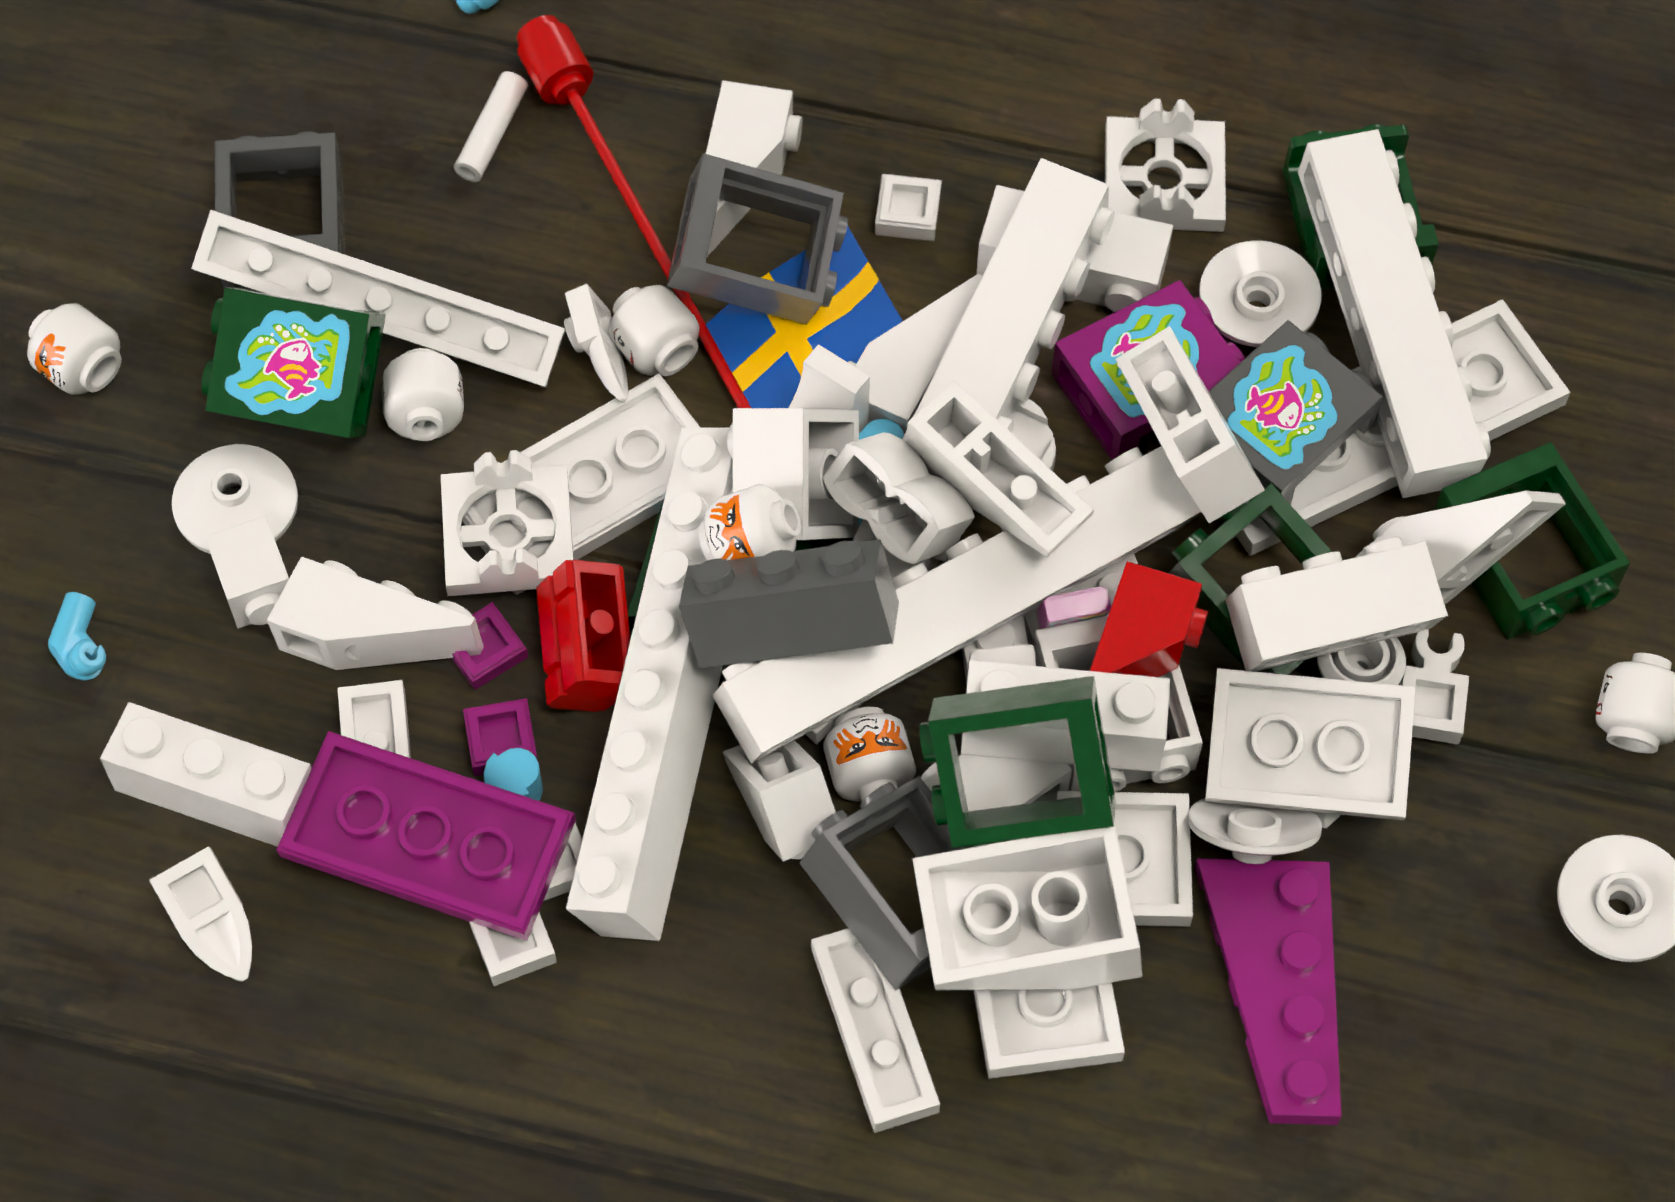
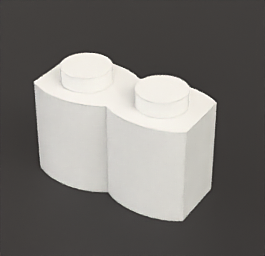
M883 432L847 443L823 476L824 483L835 501L850 514L860 519L868 520L874 535L878 540L881 539L882 545L891 554L908 563L916 564L944 553L955 545L975 518L971 506L961 492L946 480L929 475L926 465L919 454L907 442L893 434Z

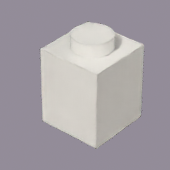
M265 515L205 536L237 628L250 624H268L267 619L289 580Z

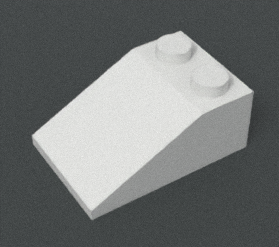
M1115 824L1114 827L1016 839L913 858L935 990L1078 989L1142 977L1140 946Z

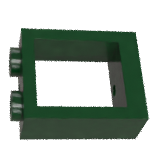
M1552 442L1442 488L1435 510L1522 491L1558 493L1566 503L1551 516V519L1586 573L1524 600L1499 561L1472 582L1507 640L1527 631L1531 635L1542 634L1559 624L1566 614L1581 607H1584L1587 611H1593L1608 604L1619 594L1620 583L1630 565L1628 558Z
M1272 483L1255 498H1251L1221 516L1225 523L1209 537L1200 528L1172 552V555L1179 562L1168 573L1202 583L1197 608L1208 611L1205 624L1243 667L1244 663L1225 601L1228 595L1202 565L1258 517L1263 520L1301 564L1312 557L1332 552ZM1304 660L1255 672L1288 675Z
M1094 676L933 699L928 722L920 723V742L925 763L936 762L940 785L932 786L933 811L938 826L948 825L952 848L1114 827L1116 799ZM1067 719L1081 797L968 812L954 734Z

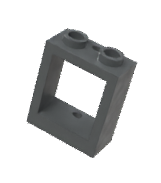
M301 132L291 136L262 138L242 136L234 140L215 141L216 212L236 218L237 181L321 176L322 234L291 237L345 255L343 165L335 132ZM221 279L223 289L225 287L249 289Z
M703 153L689 177L667 287L807 325L820 306H829L835 291L837 272L829 270L832 252H839L847 230L848 218L840 215L844 193ZM719 199L811 225L799 288L706 263Z
M920 776L897 789L891 782L882 785L862 801L859 811L850 816H847L843 810H840L827 817L812 831L811 835L815 842L800 861L801 866L895 990H898L931 969L925 928L923 927L911 935L849 852L892 827L897 830L917 857L974 847L970 845L952 848L948 825H937L932 805V791Z

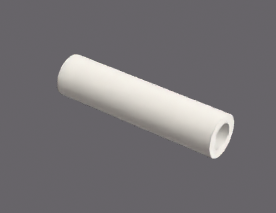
M503 72L500 75L454 165L455 172L462 178L472 182L481 180L528 87L526 81L521 76L513 72Z

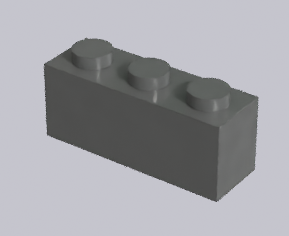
M881 539L865 542L842 541L828 547L799 551L776 550L759 557L733 560L711 559L701 564L689 565L679 603V609L699 668L893 644L899 600Z

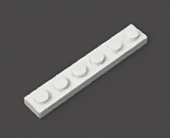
M210 210L191 268L264 294L350 310H365L386 314L384 334L543 387H547L565 333V328Z

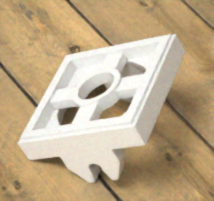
M1155 98L1141 109L1140 118L1107 117L1105 128V183L1109 184L1108 209L1126 215L1173 225V230L1223 232L1226 221L1225 122L1194 120V111L1185 100H1178L1172 111H1163L1161 99ZM1142 142H1155V157L1149 159L1144 166L1122 165L1123 158L1134 146ZM1174 143H1186L1196 149L1206 161L1208 169L1186 168L1180 160L1174 157ZM1167 167L1178 173L1181 182L1172 189H1161L1160 185H1152L1147 175L1155 168ZM1126 186H1141L1144 193L1140 195L1139 199L1132 195ZM1186 188L1206 190L1199 198L1194 200V197Z
M512 450L509 453L507 462L499 463L491 452H487L474 463V472L441 474L445 581L448 596L536 589V586L547 576L553 575V571L564 561L574 559L567 464L532 467L530 458L517 450ZM526 491L539 497L551 510L553 518L530 520L525 513L517 510L516 492ZM496 493L497 511L490 515L484 524L461 526L462 518L472 503L486 494ZM514 520L526 528V536L516 546L501 547L490 538L494 526L502 521ZM553 540L547 551L539 558L528 552L535 541ZM486 545L489 552L477 562L470 557L463 547Z

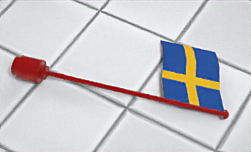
M543 15L530 20L517 34V42L519 44L517 53L543 101L552 104H572L668 279L672 262L582 100L594 77L592 67L568 25L559 22L558 18L552 15ZM848 225L839 252H832L829 270L837 272V282L832 300L828 307L820 306L807 325L733 304L726 305L706 324L690 294L686 291L672 288L680 301L695 316L699 324L698 336L738 408H789L801 380L803 362L818 344L846 362L852 361L857 363L868 343L903 322ZM806 250L761 278L799 288Z

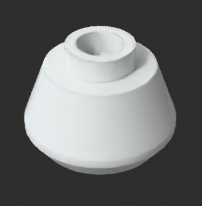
M1396 637L1317 656V664L1323 678L1399 685L1405 672L1406 657L1404 649Z

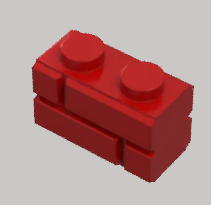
M575 559L566 560L553 571V575L547 576L536 586L543 669L548 675V678L545 680L547 706L554 709L589 712L606 711L616 703L630 645L624 570L620 564Z

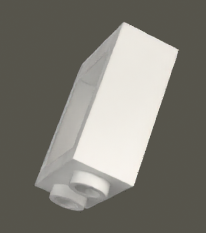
M1108 616L1036 630L1034 640L1036 666L1089 671ZM1178 666V669L1159 677L1170 678L1167 720L1170 740L1165 743L1159 772L1110 768L1114 792L1120 791L1128 783L1152 779L1156 783L1173 782L1183 778L1191 770H1196L1203 742L1180 666ZM1068 764L1072 769L1069 791H1080L1075 764Z

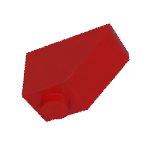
M1126 561L1090 671L1160 677L1178 669L1185 645L1198 648L1206 623L1208 611L1197 608L1202 583Z

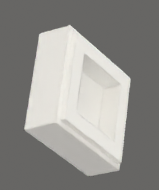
M882 174L875 235L934 241L941 194V180Z

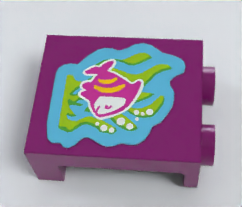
M1180 280L1055 343L1051 375L1111 460L1135 447L1139 448L1140 437L1154 431L1116 361L1117 357L1170 326L1208 392L1245 359L1240 349L1232 342L1226 343L1214 327L1212 314L1205 302L1199 297L1193 298Z

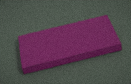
M328 731L276 851L281 858L527 941L576 818L573 812Z

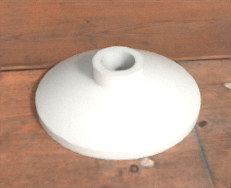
M1246 241L1223 249L1207 264L1199 287V298L1209 308L1213 317L1214 327L1217 331L1230 340L1251 347L1260 346L1287 320L1305 333L1317 318L1322 296L1319 279L1311 265L1292 249L1268 241ZM1259 301L1267 307H1256L1249 302Z
M244 444L218 447L196 458L184 469L178 478L172 495L173 516L181 534L193 546L209 554L211 553L205 536L265 515L276 542L291 525L298 506V491L288 466L270 451ZM242 486L235 494L225 495L221 493L229 487Z
M1205 798L1199 800L1190 808L1188 817L1189 826L1196 835L1218 847L1232 851V856L1235 859L1250 864L1266 863L1274 855L1288 854L1309 848L1320 839L1322 831L1321 820L1314 812L1206 802Z
M1609 835L1596 838L1581 846L1571 855L1560 874L1557 899L1565 924L1583 945L1603 957L1622 962L1650 960L1663 955L1675 946V859L1654 843L1629 835ZM1620 899L1624 901L1630 908V914L1623 915L1617 913L1609 906V900Z

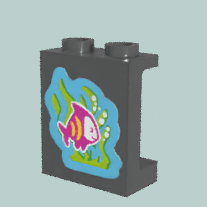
M1289 320L1209 391L1264 489L1272 483L1290 505L1295 488L1357 429L1362 433H1366L1375 425L1383 398L1376 391L1369 378L1359 371H1351L1329 353L1326 345L1317 336L1308 332L1304 333Z

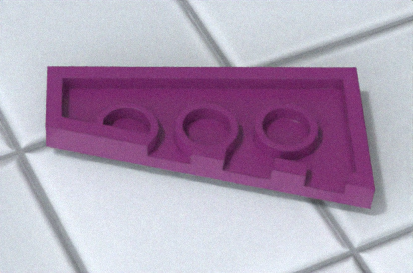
M1197 859L1194 868L1200 890H1204L1211 914L1210 924L1216 944L1220 945L1229 975L1228 985L1234 1005L1238 1007L1247 1036L1246 1046L1269 1123L1338 1125L1341 1119V1096L1329 862L1270 860L1262 864H1250L1236 859Z

